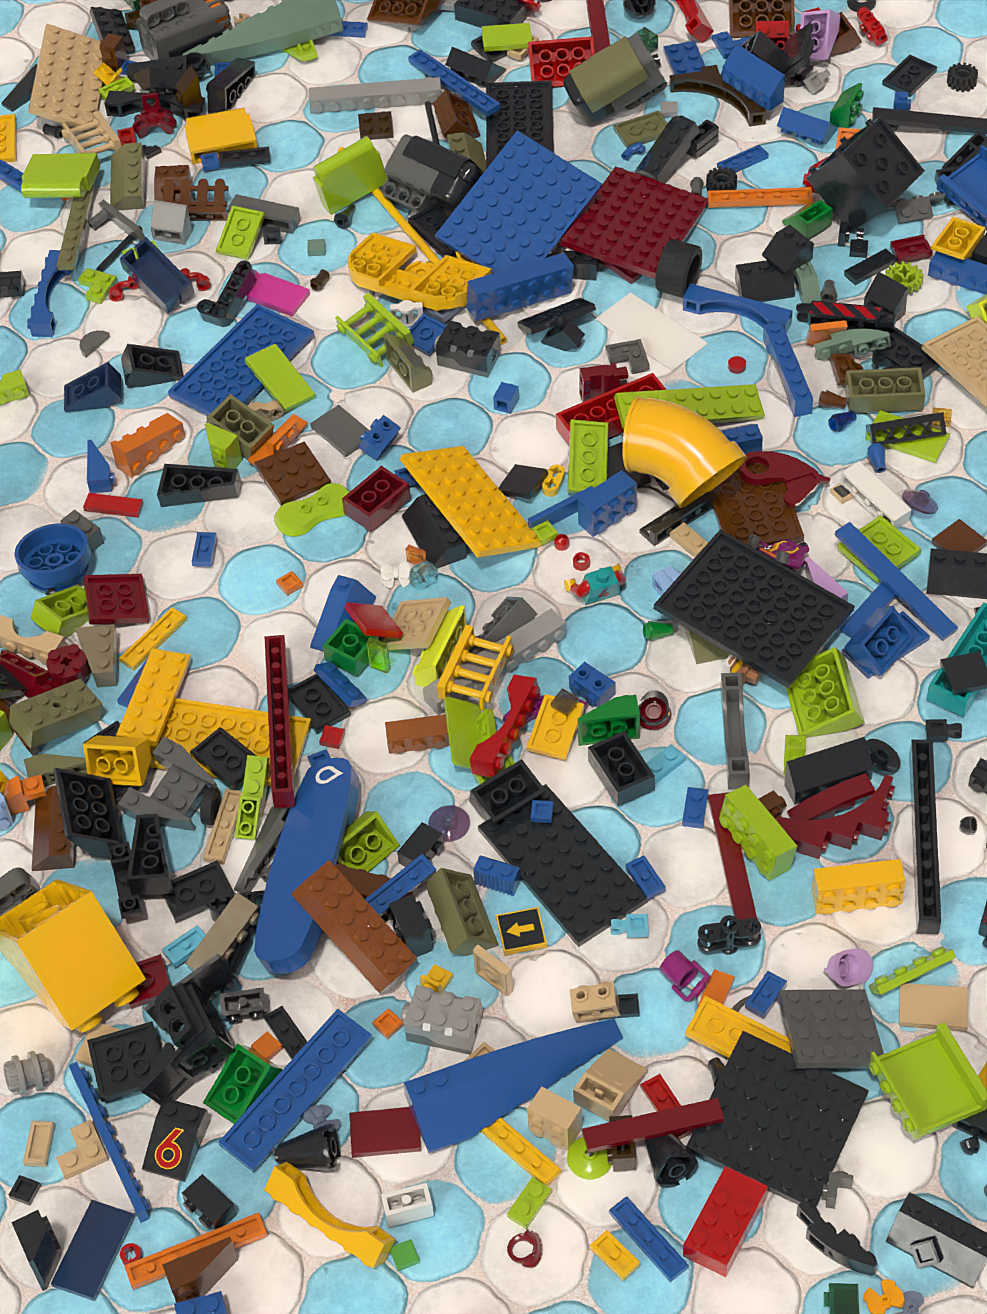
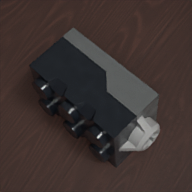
M449 320L442 334L435 339L434 348L436 350L437 365L488 378L501 354L500 332L485 330L483 332L478 327L468 326L466 328L459 322Z

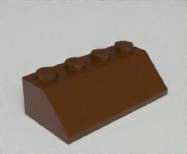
M57 786L50 787L46 791V796L39 797L35 801L32 871L74 868L75 844L65 836Z

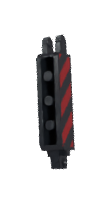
M812 300L811 304L798 303L796 305V310L799 312L797 320L808 322L809 327L811 324L845 320L847 321L846 330L873 329L881 331V328L894 327L896 323V315L886 313L883 307L814 300Z

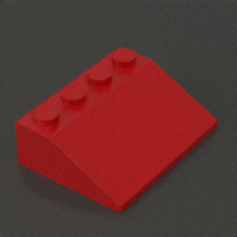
M593 36L528 42L531 81L552 80V88L564 87L563 81L570 74L569 71L595 55Z

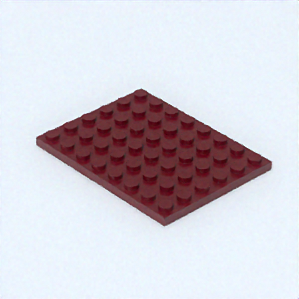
M615 166L603 182L602 188L564 235L560 246L655 279L660 255L666 243L671 239L682 242L686 240L707 209L708 198Z

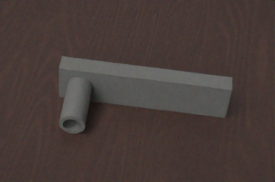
M104 199L98 203L102 210L88 221L89 226L94 230L110 218L139 242L145 238L138 225Z

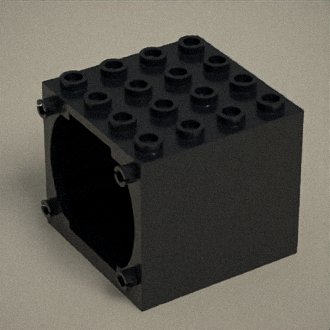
M882 116L874 121L871 118L865 122L867 126L847 139L844 136L839 140L841 145L817 168L813 166L808 170L810 172V175L806 178L825 203L833 208V212L838 219L847 222V229H850V232L885 211L925 171Z

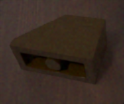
M192 66L188 67L176 85V100L184 108L203 102L198 75Z

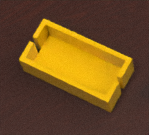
M901 859L815 868L813 871L811 893L816 914H831L838 911L851 912L856 909H874L883 906L895 907L902 904L906 879Z

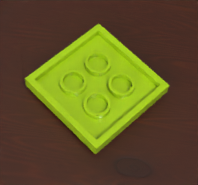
M881 515L859 529L898 569L921 554L922 549ZM842 542L838 544L837 549L874 581L877 583L881 582Z

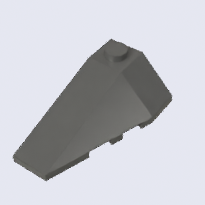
M507 596L492 613L493 620L482 627L483 634L478 635L476 638L496 643L532 621L538 613L523 597ZM470 647L469 653L477 655L486 648Z

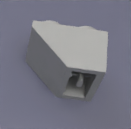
M155 200L150 226L153 240L185 245L192 233L188 206Z

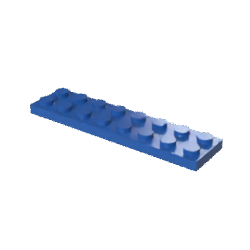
M337 1008L218 1142L219 1146L254 1173L301 1120L304 1112L315 1104L372 1039V1034Z

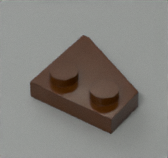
M831 354L830 362L838 385H845L847 370H863V367L856 363L850 354Z

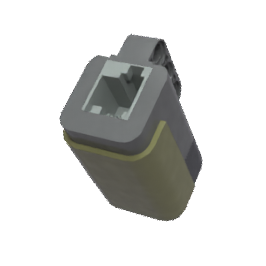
M637 32L628 38L624 36L570 70V74L563 81L564 88L572 104L584 122L590 126L598 124L623 107L627 110L636 108L667 87L666 80Z

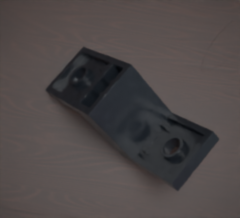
M760 30L740 45L773 68H777L783 50ZM810 38L804 57L782 73L785 75V82L789 77H794L802 67L805 68L810 63L809 59L814 52L813 48L815 45L813 39Z

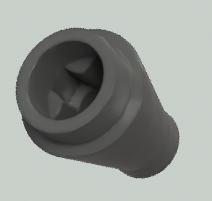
M826 280L820 292L822 301H836L838 295L833 280Z

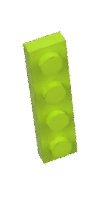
M943 946L937 947L931 951L932 954L926 957L919 956L913 959V963L908 966L896 967L893 970L894 973L888 976L884 974L874 979L875 982L868 985L871 993L882 995L956 958L953 949H947Z

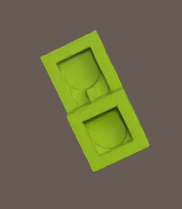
M785 735L784 775L786 761L805 756L806 736Z

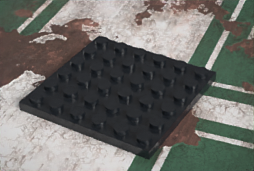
M742 1031L709 1098H718L724 1122L695 1128L686 1147L695 1155L723 1169L725 1166L767 1185L769 1191L797 1205L805 1200L809 1205L817 1207L822 1196L823 1184L828 1183L830 1171L833 1172L869 1090L823 1068H796L792 1053Z

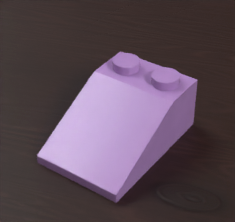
M830 9L802 12L800 29L808 23L814 26L810 37L815 41L814 52L809 60H828L839 32L840 14Z

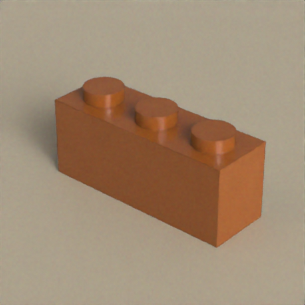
M446 714L385 722L389 754L450 746Z

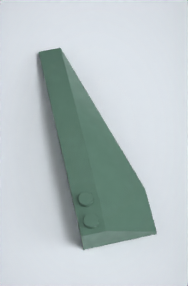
M281 0L280 4L276 6L271 5L265 12H259L236 24L234 29L230 31L227 29L223 32V35L217 38L213 37L206 44H200L182 55L192 52L205 54L209 64L213 65L215 63L234 61L236 58L245 59L282 50L299 43L308 42L311 39L315 40L343 31L336 0Z

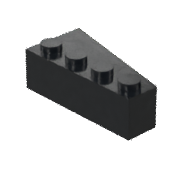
M236 58L207 83L208 114L228 111V109H232L235 106V103H233L235 99H240L243 89H247L255 78V61Z
M164 463L157 497L161 507L236 498L239 495L242 481L238 469Z
M157 814L136 815L127 873V882L132 895L174 893L163 831Z

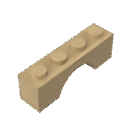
M0 615V647L10 652H16L26 658H33L46 664L48 653L51 650L67 646L63 636L49 631L32 638L19 636L14 620Z

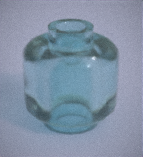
M423 561L413 566L409 572L410 583L418 589H425L435 584L438 579L436 566L428 561Z

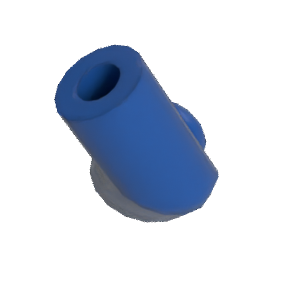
M637 142L628 146L621 154V157L627 161L635 151L638 154H642L646 147L642 145L643 143Z

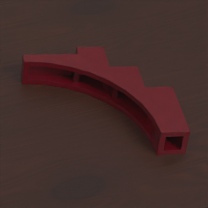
M885 774L880 786L869 799L857 808L842 815L818 820H796L778 816L776 821L797 845V853L820 859L822 852L826 853L829 844L851 850L853 842H858L860 834L882 841L884 833L888 834L892 822L888 821L889 812L887 811L889 802L887 800L893 797L896 786L892 785L893 777Z

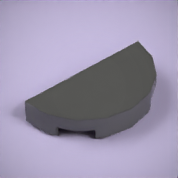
M96 330L84 335L79 344L82 355L87 358L110 337L109 332Z

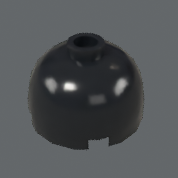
M623 0L624 11L631 18L643 19L654 11V5L656 4V0Z

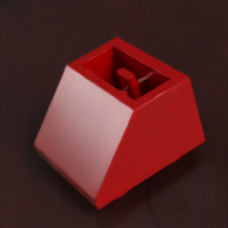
M789 21L755 22V33L760 30L782 50L784 49L785 43L789 38Z

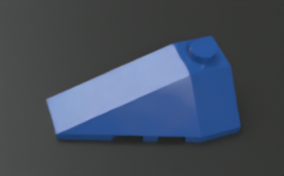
M338 575L330 589L310 648L323 651L322 645L345 619L355 623L345 610L346 602L374 605L376 596L358 580Z

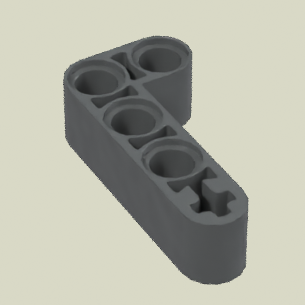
M13 868L0 877V912L17 900L24 901L40 890L33 876L23 868Z

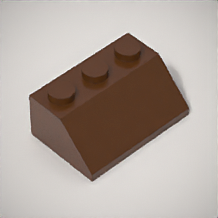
M447 90L433 102L442 135L446 139H448L447 135L462 132L472 138H479L481 136L469 103Z

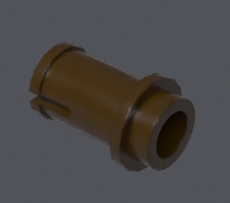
M322 269L315 278L310 280V287L313 290L318 291L323 288V284L330 277L328 271Z

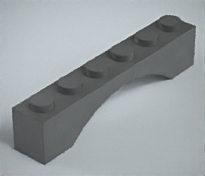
M721 673L720 691L728 789H736L744 785L749 787L750 770L745 738L742 673Z

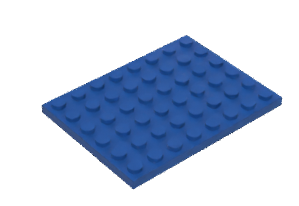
M517 130L435 234V238L471 262L491 268L492 274L548 258L573 223L602 188V183Z

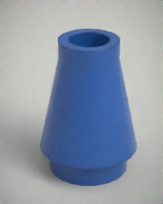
M879 443L872 444L867 449V456L875 472L882 473L886 470L885 448Z

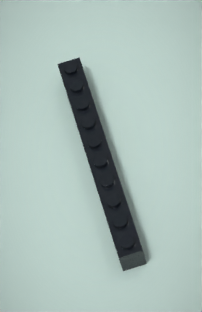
M911 739L909 758L917 934H939L941 926V901L933 740Z

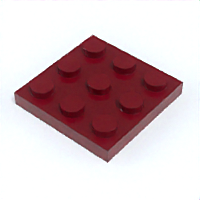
M142 573L83 576L89 625L149 623Z

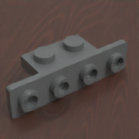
M934 192L926 197L918 195L910 200L902 198L896 200L895 203H892L882 213L895 211L898 224L930 219L933 217L931 204L943 201L946 196L945 193L939 194V192Z

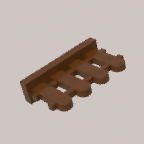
M167 179L164 182V186H161L160 190L163 192V201L187 205L190 221H227L228 212L226 207H228V202L225 201V191H229V186H226L223 179H217L215 186H209L206 179H200L198 186H192L189 179H183L181 186H175L174 180ZM208 191H214V201H208ZM175 192H180V201H174ZM192 192H197V201H191Z

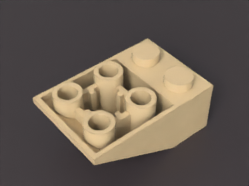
M609 1048L585 1071L574 1087V1103L609 1121V1116H619L648 1072V1069Z

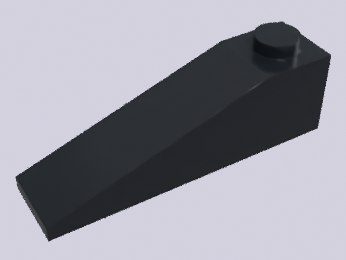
M37 64L25 73L2 101L3 107L14 112L30 101Z

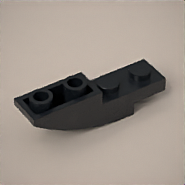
M805 1200L797 1205L796 1216L808 1227L806 1239L816 1249L848 1269L870 1276L876 1274L878 1266L876 1257L872 1252L866 1251L860 1245L859 1239L853 1233L849 1234L844 1228L837 1234L835 1227L830 1222L823 1220L820 1212L814 1205H809Z

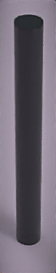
M427 101L424 105L432 142L440 145L432 106Z
M129 234L101 262L96 270L103 272L135 238Z

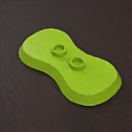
M338 483L327 484L309 498L282 505L274 515V522L277 528L287 536L304 535L324 520L345 516L342 498L350 491Z

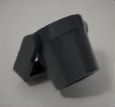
M192 52L186 55L189 59V67L192 66L198 75V79L211 71V66L205 54Z

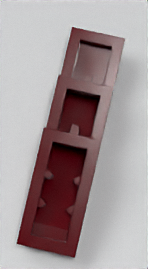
M865 773L804 800L789 809L787 814L790 819L796 820L831 818L835 816L836 811L854 806L856 800L871 796L875 792V788Z

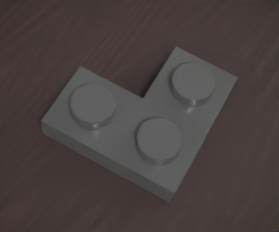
M641 339L605 345V351L610 363L628 360L631 372L650 369Z

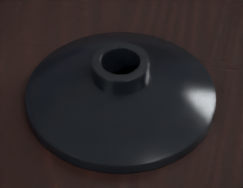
M878 739L866 741L872 764L875 767L886 772H894L900 767V757L889 744Z

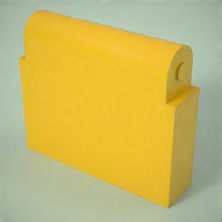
M245 108L186 118V126L184 128L193 165L202 163L200 155L217 152L219 160V152L258 148L250 114H246Z

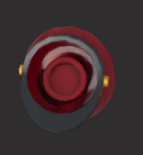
M653 690L647 692L641 698L638 706L640 725L648 730L664 728L672 716L667 697L662 692Z

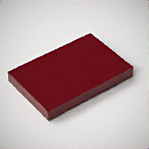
M410 1107L349 1112L352 1158L421 1151L420 1132Z

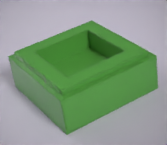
M411 1239L392 1246L390 1253L397 1271L420 1263Z

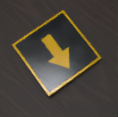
M538 907L496 915L504 956L547 948Z

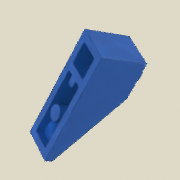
M90 439L87 441V484L89 492H112L113 484L116 483L115 473H111L110 465Z

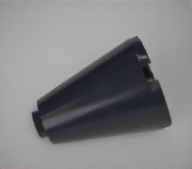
M325 1124L278 1144L277 1149L274 1151L276 1163L288 1162L295 1168L338 1170L340 1163L336 1164L337 1157H341V1149L337 1131L331 1130L333 1124Z
M674 1134L644 1140L654 1179L661 1187H676L680 1185L678 1181L683 1178L688 1180L696 1172L698 1161L695 1154Z

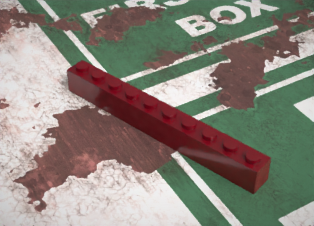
M285 635L264 636L274 808L295 807Z

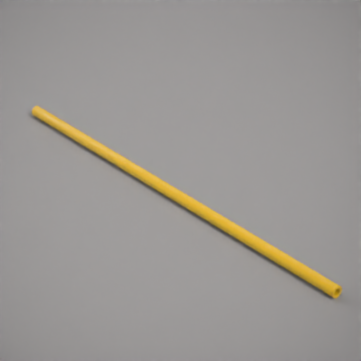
M340 147V148L338 149V152L341 151V150H343V149H345V148H344V147ZM379 188L373 190L371 193L428 260L436 265L440 261L437 255L390 200L383 195L382 191ZM490 317L480 320L488 330L500 332V344L507 342V337Z

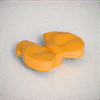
M890 1279L881 1281L883 1295L879 1296L872 1288H868L864 1293L863 1300L865 1303L867 1302L871 1314H885L886 1310L890 1307L902 1308L906 1303L903 1292L896 1286V1282Z

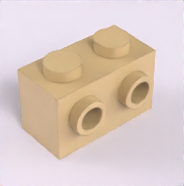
M604 981L596 985H581L570 989L572 1014L576 1023L620 1016L618 991L614 982Z

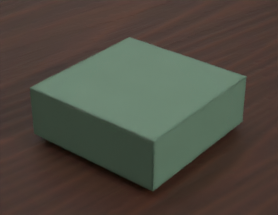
M325 239L308 240V256L325 255Z

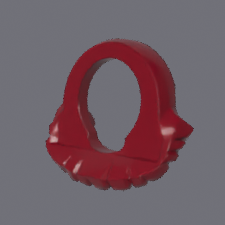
M526 1229L524 1233L515 1235L507 1246L509 1257L512 1261L522 1264L523 1267H536L542 1256L543 1245L541 1238L536 1232ZM520 1241H526L533 1245L532 1253L523 1258L516 1257L513 1254L515 1244Z

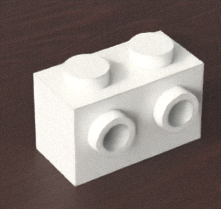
M427 1183L381 1194L388 1228L434 1216Z

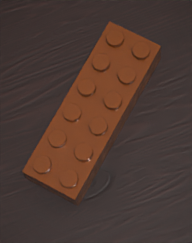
M330 860L291 893L296 901L379 993L417 959L414 953Z

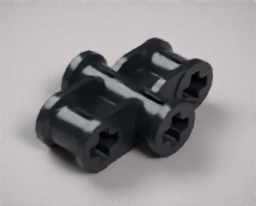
M732 915L724 916L720 923L704 924L699 927L698 948L703 952L721 951L723 954L732 955L737 952L738 948L755 946L760 942L761 924L754 918L738 920V918Z

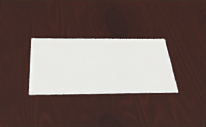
M631 292L595 318V320L626 341L641 339L646 354L671 371L708 344Z

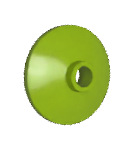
M583 1137L572 1143L568 1149L567 1163L570 1170L576 1176L586 1180H594L603 1177L609 1172L612 1163H608L607 1149L595 1151L593 1156H587V1148Z

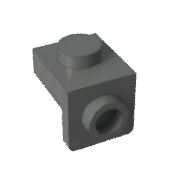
M830 1171L828 1184H823L822 1198L826 1199L825 1208L835 1209L838 1188L852 1189L853 1175L844 1171Z

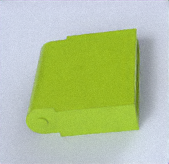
M367 136L313 166L315 186L323 207L330 215L384 185L387 180L380 153Z
M97 153L32 154L21 177L23 181L21 185L22 196L24 198L84 197L86 192L91 190L100 170Z

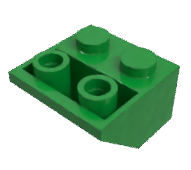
M858 83L841 93L830 112V123L838 126V128H850L852 124H855L857 114L861 113L863 107L861 104L864 95L862 83Z
M818 200L805 205L784 218L782 223L786 226L791 225L809 239L832 224L833 208L822 200Z

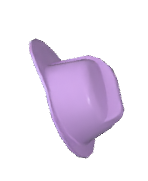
M864 949L844 950L831 956L824 971L828 972L830 978L840 986L857 985L866 982L870 978L873 971V961L870 954Z

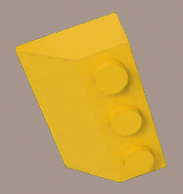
M96 735L83 743L87 774L111 778L112 784L144 785L152 758L149 738Z

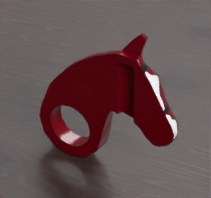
M773 451L749 452L745 454L747 456L745 462L738 468L739 477L746 483L755 486L784 481L787 489L784 502L791 508L799 506L809 495L814 493L819 484L829 483L831 479L819 474L813 467L795 457ZM752 463H761L768 468V471L763 474H754L746 467Z

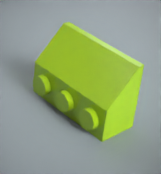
M366 811L345 828L336 864L341 863L347 867L364 869L369 872L400 844L377 811Z

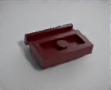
M924 234L890 241V248L893 249V254L897 257L898 263L932 257L933 250L927 239H925Z

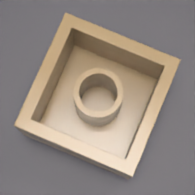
M541 1086L527 1108L529 1130L537 1137H544L550 1140L555 1147H563L568 1150L582 1130V1108Z

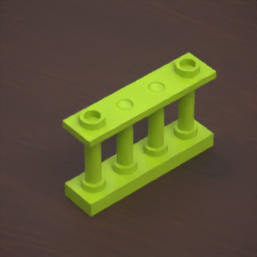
M368 292L363 296L365 301L364 307L344 322L338 315L335 317L338 324L336 327L341 334L345 333L360 347L373 364L376 363L383 367L381 356L386 353L385 344L377 351L371 346L381 339L385 333L394 332L396 336L405 339L408 344H413L414 339L411 331ZM368 312L374 313L375 316L356 331L350 328L351 325ZM378 322L385 324V327L366 341L360 337Z

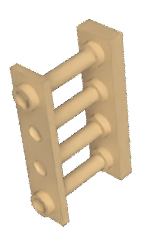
M100 111L93 112L94 119H92V122L69 129L65 122L62 123V136L64 140H68L76 153L99 154L107 150L116 152L122 147L119 137ZM95 128V129L92 130V131H89V132H86V133H83V134L74 136L75 134H78V133L87 131V130H89V129ZM100 135V137H97V138H95V139H92V140H89V141H86V142H83V143H79V142L84 141V140H86V139H89V138H92V137H95V136ZM104 142L107 143V144H104V145H101V146H98V147H95V148H92V149H89V150H86V151L84 150V149L90 148V147H92V146H95V145H98V144H101V143H104Z

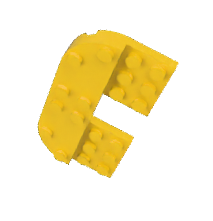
M374 232L354 248L348 256L349 276L357 286L403 301L422 302L423 307L434 311L466 306L467 281L492 274L491 268L449 255H445L423 277L400 270L399 268L417 252V246Z

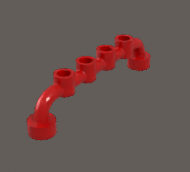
M187 268L180 270L189 280L196 279V286L199 290L206 291L210 288V278L199 272H190ZM128 276V280L120 281L109 289V298L115 302L120 301L123 298L122 288L136 289L139 285Z

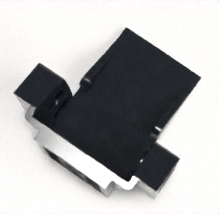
M169 983L154 1001L173 1044L170 1042L165 1043L148 1079L139 1088L143 1094L159 1105L162 1104L164 1098L175 1100L196 1077L209 1070L214 1073L229 1058V1055L236 1051L210 998L191 983L187 986L183 983H179L176 986ZM176 1006L174 1012L170 1014L171 1008ZM184 1025V1028L179 1031L180 1027Z

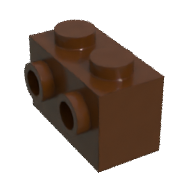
M108 33L104 40L101 41L99 49L102 54V63L104 62L116 73L125 60H127L123 36Z

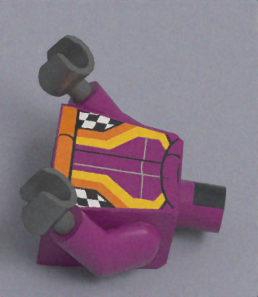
M750 534L747 543L751 547L789 569L798 571L805 565L804 554L809 552V546L806 542L796 544L785 539L768 545L762 541L760 542L761 538L759 536Z

